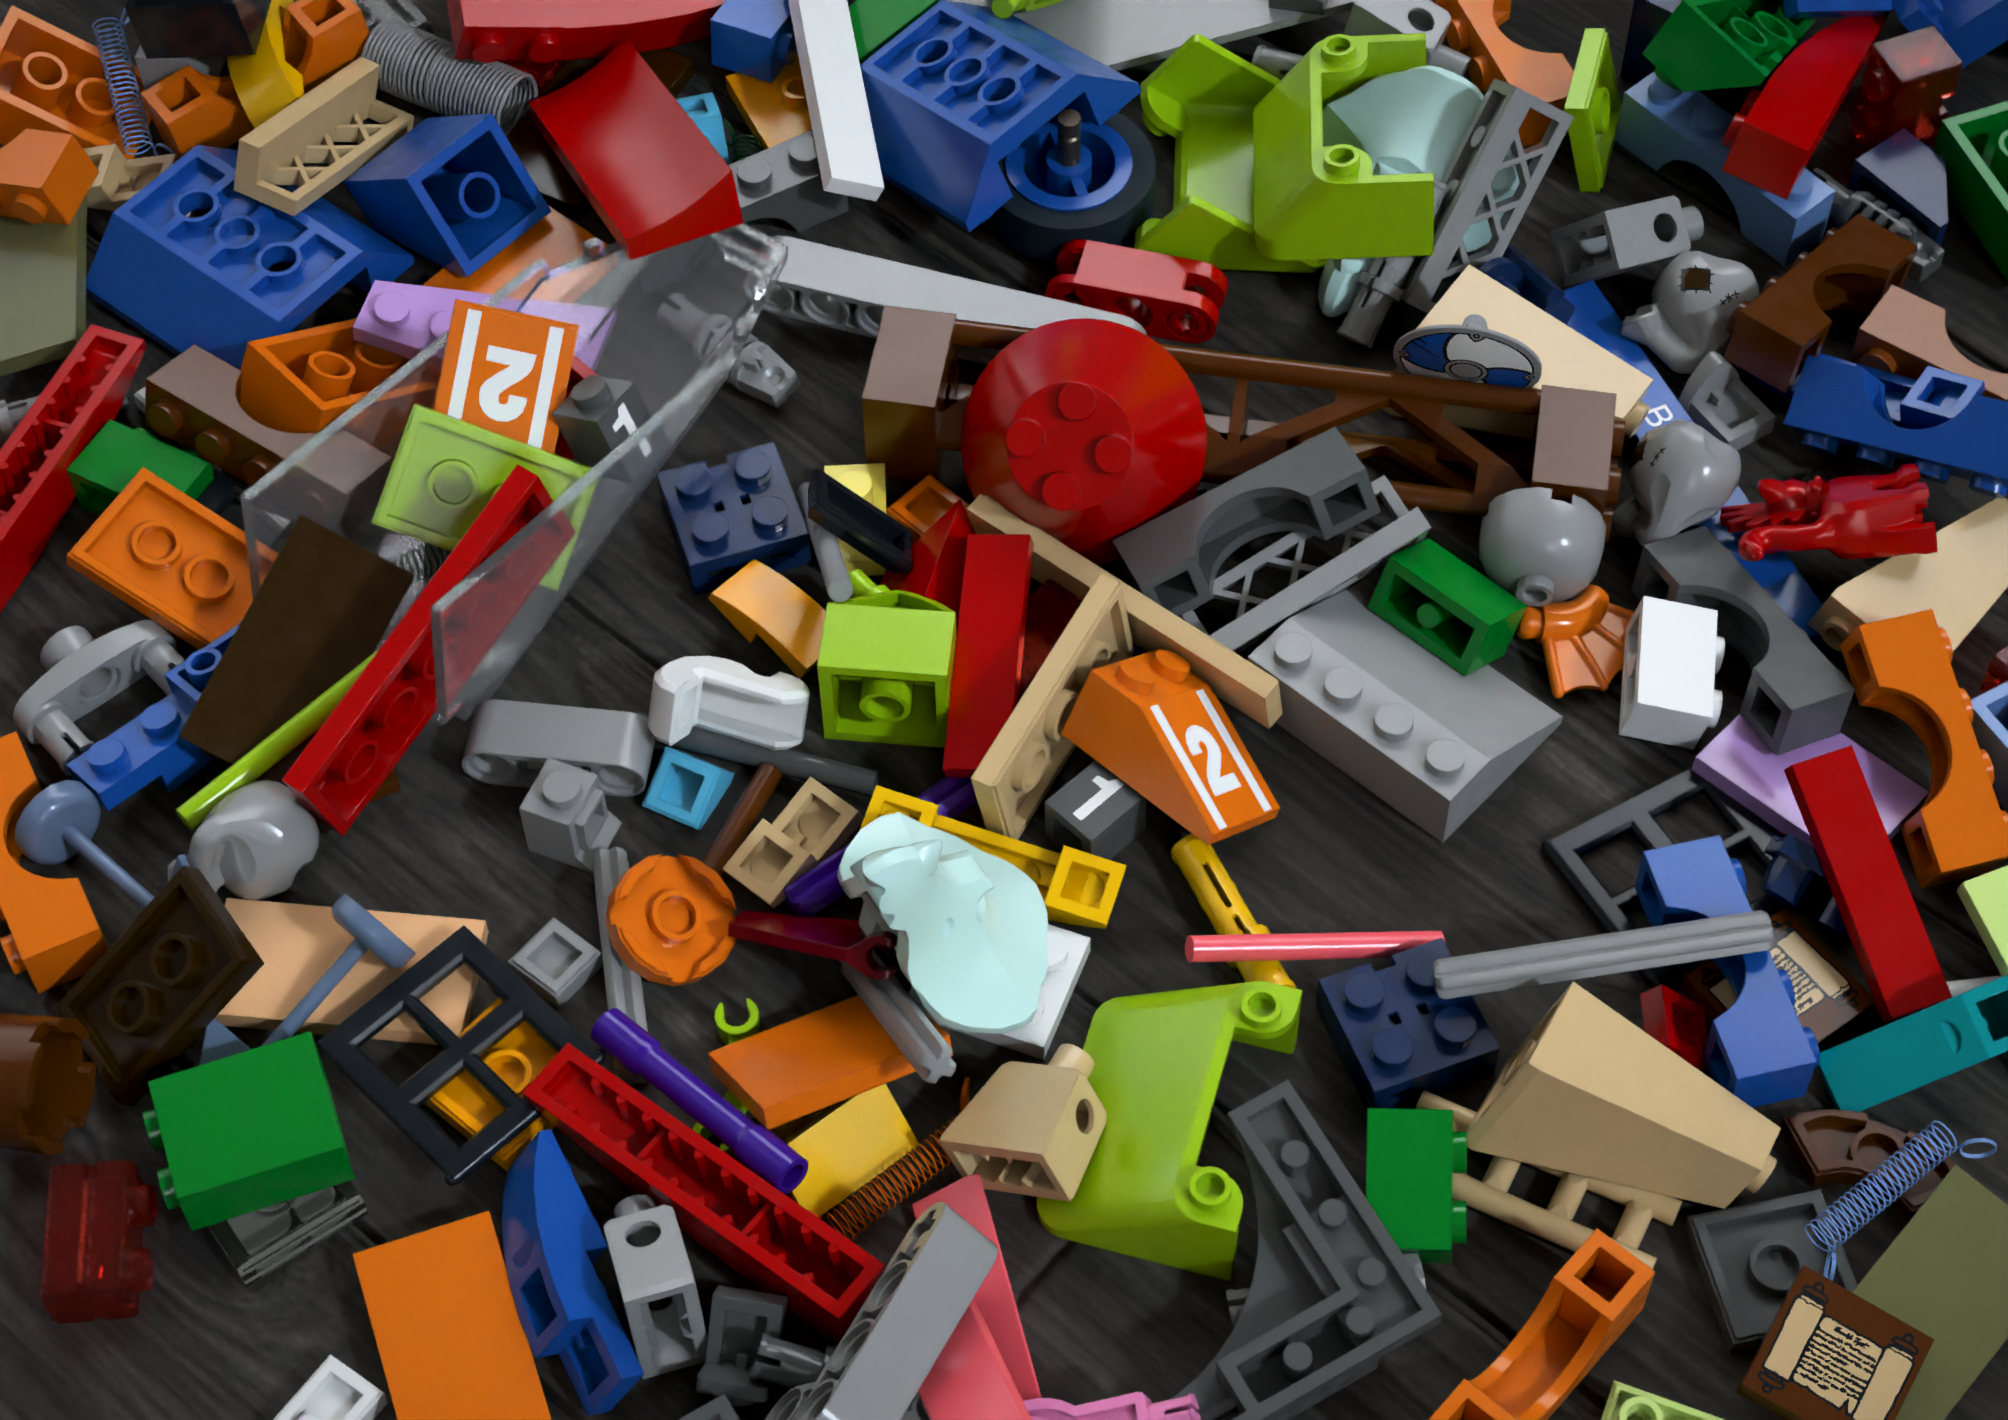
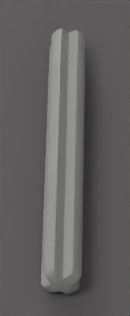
M1758 910L1437 959L1433 962V980L1439 998L1450 999L1767 951L1773 946L1774 932L1768 913Z

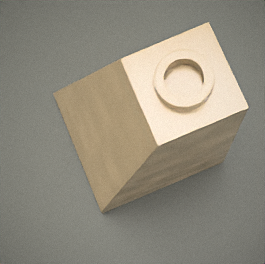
M1470 264L1416 328L1447 324L1462 325L1467 316L1471 314L1481 315L1487 322V329L1508 335L1522 342L1539 357L1542 364V374L1539 381L1530 389L1541 390L1542 385L1617 394L1614 419L1626 420L1625 435L1629 438L1638 430L1651 408L1642 401L1653 381L1652 378ZM1396 366L1395 372H1397V373H1403V372L1399 369V367ZM1444 404L1442 414L1458 427L1532 439L1536 415ZM1389 406L1382 409L1389 415L1402 417Z
M1573 981L1505 1062L1467 1130V1147L1481 1153L1725 1209L1744 1189L1754 1194L1769 1178L1777 1164V1159L1772 1157L1770 1152L1781 1128Z

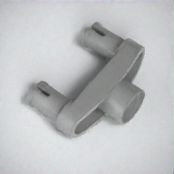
M141 620L131 623L97 639H94L84 627L77 625L66 627L55 633L43 646L40 654V663L47 672L21 696L14 709L13 723L31 743L41 744L57 761L62 771L66 775L71 776L66 764L95 744L73 722L101 706L147 675L167 696L170 695L172 691L164 674L185 661V659L177 651L176 640L164 627L153 620Z

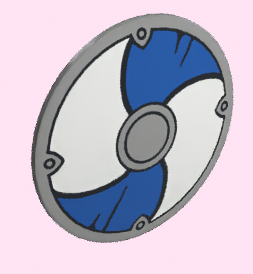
M1478 314L1467 316L1462 325H1433L1412 330L1398 339L1393 351L1396 365L1405 374L1522 388H1532L1539 381L1542 374L1541 361L1533 350L1508 335L1487 329L1485 318Z

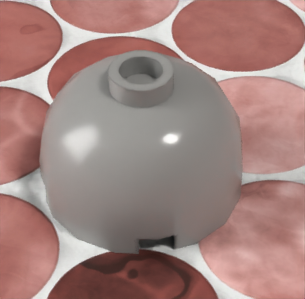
M1544 487L1514 489L1496 496L1489 503L1487 515L1485 517L1482 516L1479 536V559L1488 578L1528 606L1539 607L1551 602L1565 601L1582 592L1597 574L1606 534V524L1601 513L1585 499L1572 495L1571 504L1562 500L1552 499L1553 489Z

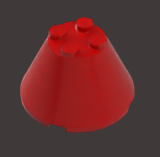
M1091 318L1068 319L1042 325L1026 332L1003 348L990 361L972 389L966 405L961 431L963 468L974 499L979 494L987 495L1013 515L1044 531L1096 565L1120 560L1112 540L1194 499L1201 483L1207 451V427L1201 400L1194 384L1179 362L1163 346L1140 331L1119 323Z

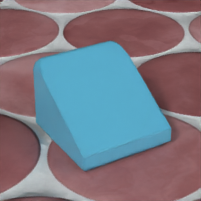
M666 746L641 806L701 830L730 786L735 773L684 751Z

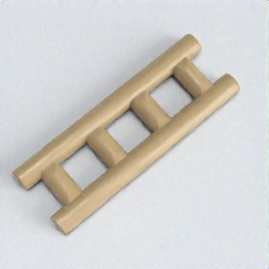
M1426 1090L1422 1092L1415 1108L1453 1110L1454 1131H1467L1477 1114L1475 1111ZM1493 1156L1482 1181L1466 1174H1453L1454 1200L1467 1201V1206L1572 1252H1576L1595 1231L1572 1221L1586 1190L1626 1206L1611 1239L1651 1269H1654L1658 1258L1638 1250L1650 1221L1653 1218L1673 1226L1683 1202L1680 1199L1526 1163L1561 1178L1547 1209H1544L1507 1193L1520 1167V1161Z

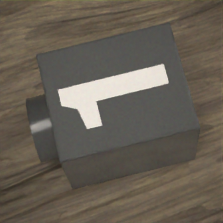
M588 375L586 379L580 381L572 388L570 395L552 413L576 462L593 467V473L627 479L663 440L635 382Z
M1094 760L1045 801V838L1061 852L1065 845L1111 860L1145 831L1147 799Z

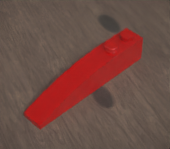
M447 0V8L455 59H476L486 63L498 60H532L538 63H548L554 60L606 57L626 38L640 53L674 47L711 37L710 19L726 0Z
M1890 12L1875 17H1844L1820 30L1796 48L1773 72L1762 91L1752 87L1740 113L1737 112L1723 138L1721 145L1731 150L1722 171L1787 200L1870 56Z
M91 324L0 449V613L40 557L76 497L66 469L109 419L115 420L146 350L144 339Z
M567 1043L522 1092L525 1100L637 1195L651 1197L656 1207L664 1204L672 1206L680 1229L765 1293L788 1296L787 1309L830 1340L839 1344L885 1270V1264L570 1043Z

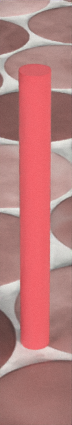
M1440 930L1189 935L1185 942V955L1189 963L1391 958L1393 954L1440 938L1445 943V938Z

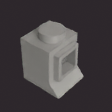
M549 757L519 807L529 851L593 873V854L599 849H608L622 824L607 809L604 791L601 790L598 774Z

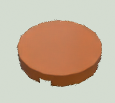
M662 854L647 856L628 869L619 878L610 893L605 922L611 944L628 968L650 982L673 987L695 983L724 963L736 942V938L728 936L729 922L734 919L733 911L736 910L732 892L718 873L698 859L681 854L677 857L661 856Z

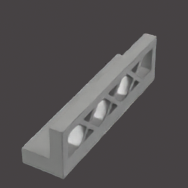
M1496 78L1493 79L1441 181L1451 189L1434 218V255L1415 257L1400 287L1404 291L1401 298L1402 301L1429 313L1436 305L1431 300L1443 278L1458 272L1462 273L1469 264L1473 267L1476 265L1478 267L1483 262L1503 256L1574 116L1514 85ZM1529 109L1552 119L1541 143L1523 149L1518 130ZM1509 148H1511L1512 154L1506 156ZM1532 158L1529 166H1527L1526 160ZM1515 165L1520 183L1514 195L1495 203L1491 183L1497 171ZM1483 200L1484 208L1478 209ZM1504 212V214H1503V216H1502V218H1501V220H1500L1498 214ZM1488 219L1492 238L1486 249L1467 256L1463 237L1469 226ZM1454 255H1456L1457 261L1451 263Z
M1384 474L1373 481L1371 485L1375 496L1381 498L1395 521L1374 534L1354 531L1353 526L1334 536L1343 539L1340 555L1320 567L1301 563L1305 541L1314 535L1292 531L1215 579L1213 598L1239 604L1235 620L1209 635L1193 611L1194 609L1179 617L1240 655L1269 637L1288 618L1343 591L1385 565L1390 556L1423 541L1431 526L1418 506L1408 511ZM1351 541L1358 542L1350 548ZM1296 547L1293 561L1278 558ZM1269 566L1291 571L1288 587L1269 599L1248 595L1253 573L1262 567ZM1298 573L1306 575L1297 581ZM1244 579L1241 594L1227 591L1228 588ZM1246 606L1254 607L1244 614Z

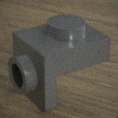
M718 1285L712 1295L706 1360L697 1375V1392L712 1394L715 1399L725 1393L732 1406H749L756 1402L767 1401L775 1383L758 1378L755 1380L749 1377L755 1356L774 1362L779 1361L757 1354V1347L763 1332L770 1334L771 1337L784 1340L788 1296Z

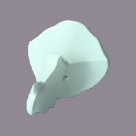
M1427 65L1400 72L1381 74L1368 80L1360 87L1333 99L1326 105L1323 110V147L1349 144L1363 150L1372 160L1373 175L1416 174V172L1434 173V178L1442 181L1484 95L1476 85L1464 77L1440 67ZM1509 148L1506 156L1512 154L1511 148ZM1515 165L1497 171L1491 183L1495 203L1514 195L1520 183ZM1483 200L1478 209L1484 208ZM1504 212L1498 214L1500 220H1501V218H1502ZM1488 219L1469 226L1463 237L1466 252L1477 250L1489 243L1492 234ZM1375 258L1327 260L1320 278L1318 290L1319 305L1323 314L1335 317L1349 312L1361 287L1357 281L1363 271L1368 273Z
M900 812L880 816L863 827L846 848L839 865L837 877L842 889L850 899L862 897L864 901L859 918V926L866 936L877 931H889L898 937L897 945L893 948L896 951L901 971L912 985L908 994L922 1012H929L939 1025L964 1032L1001 1034L1021 1029L1032 1022L1038 1007L1040 989L1048 969L1046 943L1048 913L1036 883L1015 865L986 853L955 835L929 827Z

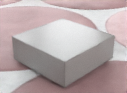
M553 917L508 961V965L532 990L557 1009H560L603 966L602 952Z

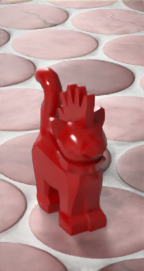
M1916 463L1901 465L1895 473L1846 476L1835 478L1828 482L1825 479H1821L1820 476H1815L1808 483L1793 478L1785 481L1763 479L1758 481L1757 488L1766 502L1726 506L1720 509L1721 526H1727L1728 533L1746 531L1739 538L1738 553L1741 559L1750 562L1762 560L1765 554L1772 555L1782 551L1800 552L1816 549L1828 550L1839 559H1862L1938 552L1935 523H1920L1923 522L1921 509L1928 508L1929 489L1925 482H1918L1920 471Z

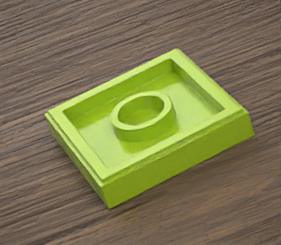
M1585 28L1564 107V112L1574 116L1568 132L1580 192H1600L1601 188H1603L1621 111L1609 36L1605 28Z

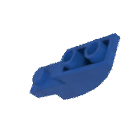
M240 623L203 649L192 653L185 661L164 674L172 691L170 695L158 703L149 706L142 714L105 739L96 742L87 751L66 764L73 780L81 782L90 789L105 810L110 811L153 780H156L168 792H172L212 760V758L177 741V738Z
M541 1130L507 1171L502 1205L504 1258L512 1296L535 1359L559 1354L587 1416L611 1411L642 1378L644 1372L637 1359L636 1351L628 1340L608 1299L605 1286L599 1280L593 1267L595 1261L608 1248L600 1226L592 1215L574 1178L571 1166L564 1157L552 1130Z

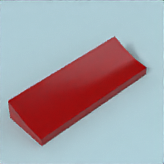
M627 38L600 63L578 79L548 95L528 102L533 123L630 260L744 223L731 168Z
M518 464L515 466L283 777L282 781L291 790L295 798L307 807L313 817L339 835H345L570 530L541 480L534 473Z

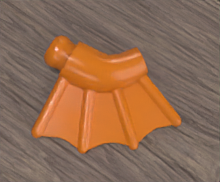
M1589 584L1570 601L1551 602L1536 608L1527 606L1515 633L1521 639L1529 640L1533 638L1537 644H1542L1551 692L1555 698L1559 699L1564 694L1584 688L1604 692L1608 690L1609 683L1615 675L1623 671L1625 628L1635 611L1610 603L1609 596L1605 590L1597 585Z

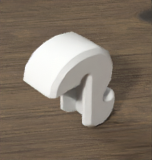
M685 656L668 662L655 672L647 726L657 740L669 746L689 735L692 727H699L771 750H788L803 741L810 691L801 679L787 673L778 672L771 677L755 674L745 665L726 658Z

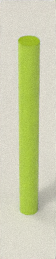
M377 651L178 807L175 812L190 830L195 829L204 821L207 814L220 800L231 792L254 782L317 732Z

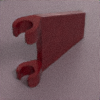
M744 910L729 922V937L844 961L865 976L875 980L888 979L897 972V966L879 965L873 959L872 948L876 946L886 954L896 957V951L893 947L897 945L898 937L889 931H877L866 936L860 928L858 920Z

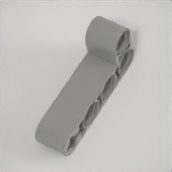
M939 1201L931 1205L920 1215L907 1232L816 1382L798 1385L790 1389L773 1406L765 1420H901L997 1258V1246L945 1202Z

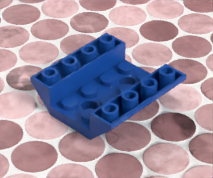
M948 0L939 1L860 64L882 178L968 232H971L979 224L988 220L996 210L1013 197L998 162L1007 154L1015 151L1023 141L1045 123L1058 116L1061 111L1067 108L1078 111L1081 117L1100 126L1109 118L1119 113L1122 107L1142 92L1139 84L1134 80L1014 15L1001 19L993 13L991 7Z
M196 145L112 213L86 278V295L178 356L195 344L240 370L249 341L289 333L348 282L369 294L375 280L393 282L414 264L413 255L322 197L296 216H292L234 191L238 150ZM276 185L290 192H294L299 188L298 185ZM192 210H210L209 213L201 217H186ZM275 263L281 265L294 263L292 267L285 271H268L269 267Z

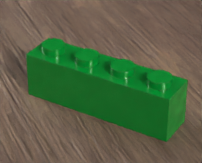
M1682 0L1642 54L1655 66L1654 72L1664 84L1682 92L1759 86L1773 69L1779 67L1794 51L1819 17L1785 18L1783 0Z

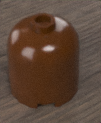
M0 1012L1 1148L43 1155L61 1154L66 1148L62 1143V1139L69 1127L82 1129L86 1123L94 1096L96 1063L83 1062V1051L80 1041L89 1038L90 1034L88 1029L77 1019Z

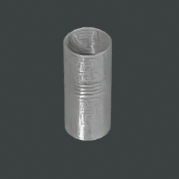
M387 18L379 22L370 32L361 53V57L380 64L377 89L444 117L492 113L505 136L510 133L528 111V102L538 98L537 83L532 74L499 61L486 63L476 59H455L452 41L442 39L396 18Z

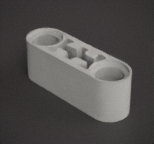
M492 699L479 703L475 708L462 760V767L469 776L484 783L531 788L549 757L598 774L601 790L604 791V795L629 797L638 795L645 790L656 737L647 726L648 719L633 712Z

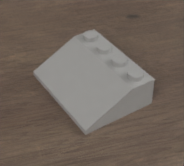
M1363 580L1288 618L1248 656L1247 660L1278 679L1283 714L1275 722L1437 840L1444 843L1561 724L1563 716L1488 664L1464 676L1367 608L1376 587Z

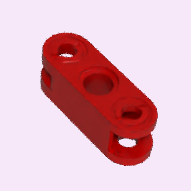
M1075 239L1066 242L1060 247L1056 266L1061 275H1057L1049 281L1044 297L1130 317L1142 325L1147 336L1198 344L1206 342L1214 336L1220 318L1218 309L1223 306L1229 284L1227 277L1220 269L1203 261L1097 241ZM1195 286H1200V287H1202V288H1203L1202 291H1201V290H1197V287H1195ZM1074 292L1079 299L1078 301H1073L1067 298L1066 295ZM1185 314H1190L1194 319L1186 317Z

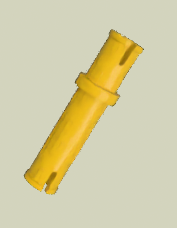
M1189 834L1173 846L1171 857L1174 863L1179 866L1197 897L1201 908L1208 916L1218 935L1271 934L1267 926L1257 924L1238 892L1235 883L1231 880L1211 845H1206L1193 834ZM1279 961L1227 962L1229 967L1238 968L1245 982L1266 981L1297 988L1294 982L1289 979Z

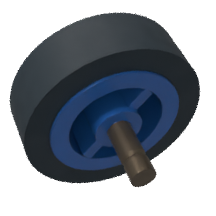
M1065 108L1058 116L1050 119L1023 141L1015 151L1007 154L998 162L1013 197L996 210L987 221L995 234L1010 248L1029 258L1056 264L1060 247L1066 242L1075 239L1129 247L1135 242V233L1138 227L1153 215L1156 161L1152 145L1143 131L1120 113L1109 118L1102 125L1097 126L1081 117L1078 111Z

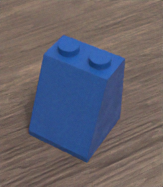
M492 113L427 118L343 181L374 230L461 277H469L551 212Z

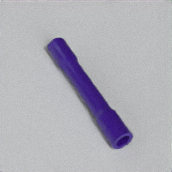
M617 1008L610 1009L597 1019L591 1031L593 1042L631 1073L642 1076L733 1150L737 1159L755 1174L784 1194L793 1191L802 1182L808 1170V1161L769 1129L754 1123L667 1053L657 1039Z

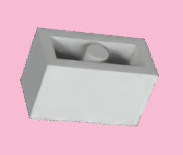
M1643 596L1625 628L1619 735L1694 749L1706 728H1714L1721 714L1723 694L1721 690L1714 689L1715 674L1720 670L1725 651L1724 637L1717 636L1718 610Z

